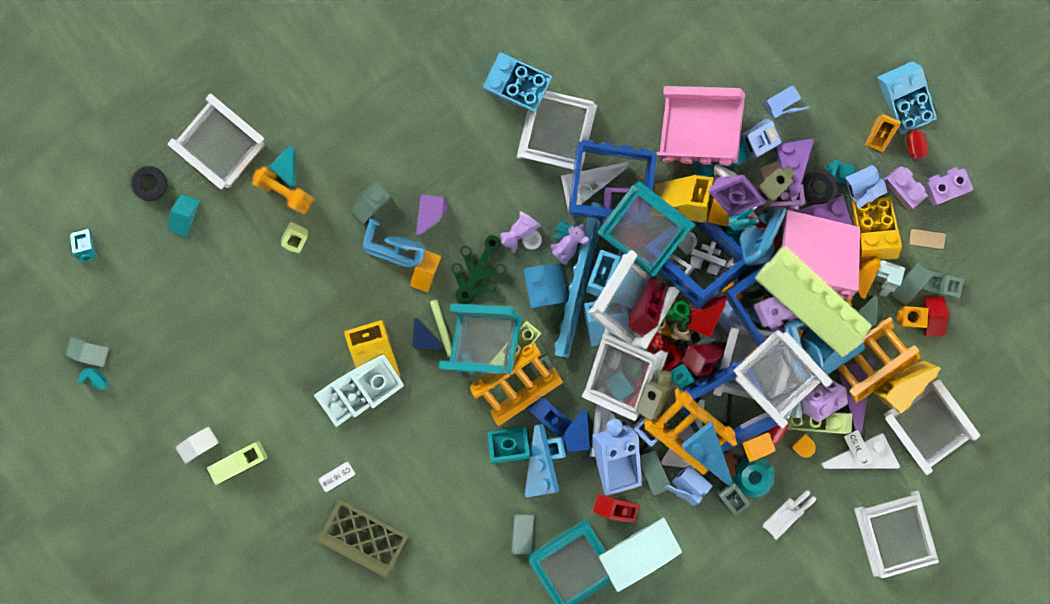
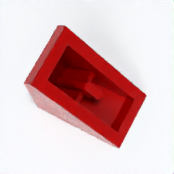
M924 297V308H929L927 328H924V336H945L950 317L945 298Z

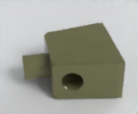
M788 166L783 170L778 168L756 189L765 200V204L758 206L762 211L793 183L791 178L795 175V172L792 168Z
M660 371L659 377L648 382L644 389L637 412L651 421L662 416L676 402L675 389L678 388V384L670 380L672 376L670 372Z

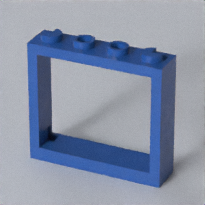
M593 140L579 141L575 151L568 215L607 220L613 212V209L576 204L583 152L646 161L644 185L652 191L657 153L651 152L652 150H647V148L635 150L632 149V146L628 145L615 147L609 142L595 144ZM642 198L641 213L625 212L618 222L645 226L649 223L651 205Z
M708 217L706 223L692 222L733 257L737 263L704 290L669 258L659 270L699 309L750 267V265L745 263L742 248L732 237L725 234L719 225L708 222ZM673 224L645 247L643 257L653 265L662 254L659 249L673 239L681 228Z
M766 263L722 292L723 295L727 296L728 303L758 347L765 340L735 296L757 281L755 277ZM804 325V326H801V327H799V328H797V329L803 330V329L807 328L808 326H807V325ZM779 340L770 350H768L769 353L779 347L778 343H780L781 340Z
M745 359L738 363L736 361L733 362L732 366L726 369L717 370L714 372V375L708 378L699 379L696 384L690 387H683L682 392L686 391L692 399H695L737 378L738 375L734 370ZM750 367L745 373H747L752 384L767 400ZM684 406L682 407V410L685 416L687 417L691 412ZM768 414L769 417L763 418L743 429L740 426L734 429L737 445L779 424ZM694 421L691 427L694 433H697L700 429L696 421ZM728 441L721 445L723 452L735 447Z

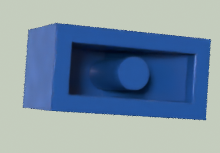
M544 397L526 407L538 420L558 436L571 423L564 414Z
M586 409L581 410L565 429V435L561 436L566 452L590 450Z

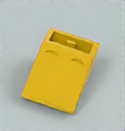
M693 175L657 183L654 193L689 220L706 223L713 198L709 193V188L714 185V178ZM651 205L650 215L666 217Z
M891 197L875 198L871 203L868 202L859 209L854 200H852L854 226L860 227L859 262L874 257H879L880 260L898 259L902 244Z
M384 320L344 331L356 368L384 355L396 374L400 376Z
M926 361L918 362L909 366L872 393L887 407L903 413L911 407L912 401L924 392L926 385L937 377L941 368Z

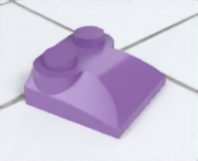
M744 175L733 178L719 177L715 180L714 185L709 188V193L730 217L739 215L747 209L750 210L765 204L763 197Z

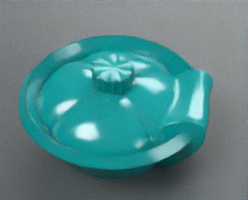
M747 457L741 460L735 467L736 475L733 476V481L744 496L751 498L761 497L775 484L774 466H771L763 458L749 462Z

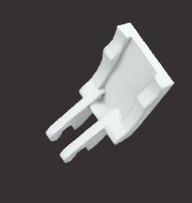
M808 490L795 501L789 498L763 524V527L777 540L804 514V510L810 507L816 498L814 496L811 497L801 507L798 504L810 495Z

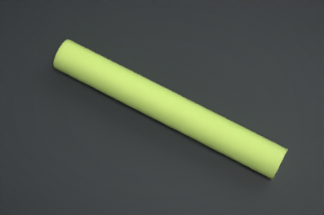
M434 300L430 302L447 356L450 357L452 343L438 301Z

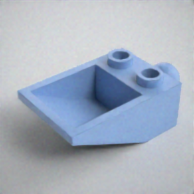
M611 419L607 423L608 431L593 435L594 454L606 496L642 486L638 434L629 425L622 426L620 420Z

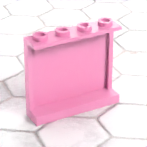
M664 86L663 94L666 96L660 152H656L657 157L665 163H673V160H679L685 164H692V161H700L701 164L705 165L719 162L720 165L726 166L731 165V163H737L745 93L742 89Z
M786 210V214L780 226H783L782 247L786 246L842 299L851 298L858 292L860 227Z

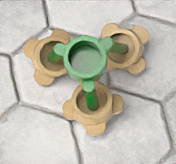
M674 300L656 332L661 334V329L666 325L665 320L667 322L675 320L679 322L671 325L673 330L672 338L675 340H690V329L686 323L689 320L687 316L690 311L689 306L684 301L677 302Z

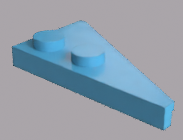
M710 421L686 440L682 446L697 461L728 486H731L733 481L714 425Z
M543 424L534 427L525 498L559 491Z

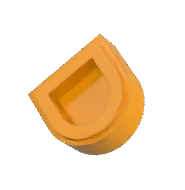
M806 434L791 447L798 455L805 458L812 456L816 450L815 443Z

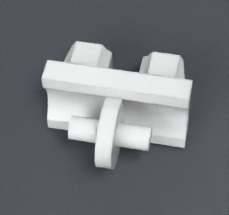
M713 241L710 243V246L702 244L701 249L707 251V253L693 249L689 254L691 255L689 265L700 269L703 260L710 262L707 273L717 276L721 267L725 266L726 261L712 256V253L719 256L721 250L715 248L716 242Z

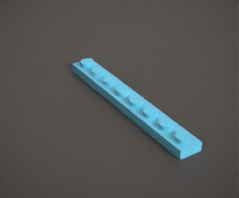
M592 202V207L603 208V205ZM588 217L587 226H585L584 231L590 241L580 245L578 249L579 258L573 269L574 278L569 286L570 295L564 306L565 315L560 323V335L554 347L555 355L569 358L599 237L597 232L601 228L602 219Z

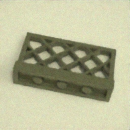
M339 500L317 542L387 578L408 535ZM341 505L349 509L351 517L339 519L338 510ZM352 511L358 514L353 516ZM336 516L338 521L332 522ZM359 516L365 517L368 526L357 529L354 518ZM352 519L355 530L343 533L340 522ZM369 520L375 522V524L370 525ZM339 524L340 535L332 536L326 533L330 525ZM376 525L382 526L385 535L374 538L371 527ZM369 528L372 539L361 542L358 531ZM386 529L392 531L393 533L387 534ZM356 532L359 543L350 546L346 543L344 535ZM397 534L403 537L400 545L391 548L388 536ZM342 536L343 541H341V540H339V539H337V538ZM386 537L389 548L378 552L375 540ZM373 541L376 553L365 554L362 544ZM360 546L361 551L354 547ZM398 548L395 554L393 555L392 550ZM390 550L392 560L388 566L381 562L379 554ZM377 555L378 560L375 559V558H373V557H371V556Z

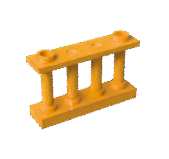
M265 167L255 172L252 178L254 180L253 185L268 193L272 188L287 198V201H289L287 205L304 215L306 214L315 199L314 197L299 188L296 191H291L276 182L278 175Z
M891 317L881 320L863 338L864 347L866 348L869 345L884 363V367L874 371L859 353L853 358L868 375L867 379L858 382L844 364L837 368L852 386L849 391L855 403H858L921 359L920 351L915 345L911 348H906L891 329L894 328ZM884 334L900 352V356L894 360L890 359L876 343V340Z
M535 342L525 346L520 352L515 354L512 374L515 373L525 385L517 393L505 380L512 374L488 373L469 386L475 399L483 396L493 407L490 412L498 426L563 383L555 367L548 371L538 357L541 353ZM530 362L542 375L533 382L521 369ZM498 384L509 396L508 399L500 404L489 392L490 389Z
M677 388L675 389L677 401L659 418L651 421L646 417L644 419L645 429L704 475L709 469L683 449L682 444L685 441L679 438V435L697 418L706 425L710 421L713 423L715 432L720 435L718 437L720 446L726 441L733 446L737 445L736 433L731 427H725L694 402L690 394L686 391L682 392ZM683 406L692 412L675 429L669 430L665 426V423Z

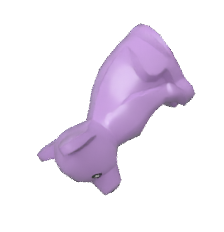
M520 211V218L512 225L510 232L500 234L501 244L510 248L512 253H515L517 250L518 239L531 235L538 227H541L537 221Z
M584 224L570 227L568 229L570 235L564 237L558 244L551 245L553 255L564 265H567L568 261L574 256L578 243L586 244L590 241L585 235Z

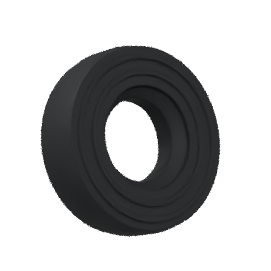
M144 166L134 173L131 187L138 198L144 201H155L165 194L167 178L160 169L153 166ZM147 176H152L156 179L157 185L152 191H146L142 187V181Z
M812 170L806 174L802 181L804 196L814 204H825L832 200L837 193V181L827 170ZM815 180L824 182L826 185L824 193H818L814 190L813 183Z

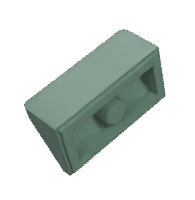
M514 513L512 554H531L534 514Z

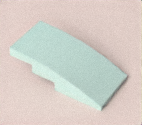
M381 355L332 382L316 393L314 397L337 427L349 417L353 416L355 418L370 406L372 408L376 407L402 388L404 384L386 357Z
M662 518L632 534L628 539L618 543L614 548L598 557L615 590L619 592L681 554L682 551L665 518Z

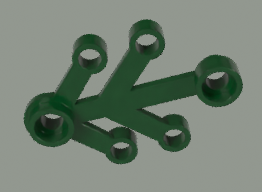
M489 236L486 238V248L476 267L471 256L472 249L469 246H463L460 249V254L464 257L470 276L466 284L462 275V265L454 263L451 266V271L455 274L459 287L455 296L460 304H471L475 296L487 292L494 293L497 290V284L494 281H489L485 286L474 288L479 280L495 275L502 276L506 273L507 269L504 264H498L495 268L483 271L492 252L500 247L498 237ZM490 240L496 241V245L494 247L489 246ZM464 248H468L470 250V253L468 255H464L462 253ZM455 265L461 267L460 272H454L453 268ZM499 266L504 267L503 273L497 272ZM490 283L495 284L493 291L488 289ZM464 291L469 293L467 299H463L461 296Z

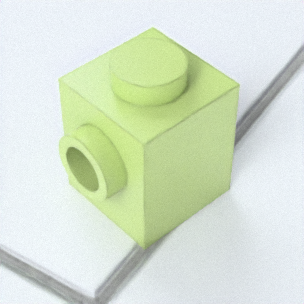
M290 222L282 236L281 246L288 251L299 254L308 238V230Z

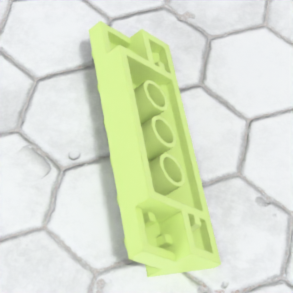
M786 246L782 247L772 261L766 263L755 277L759 283L841 357L846 356L863 343L864 336L872 327L870 323Z

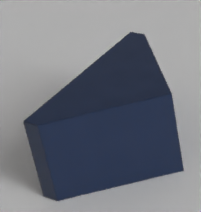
M417 317L414 320L412 348L442 349L444 346Z

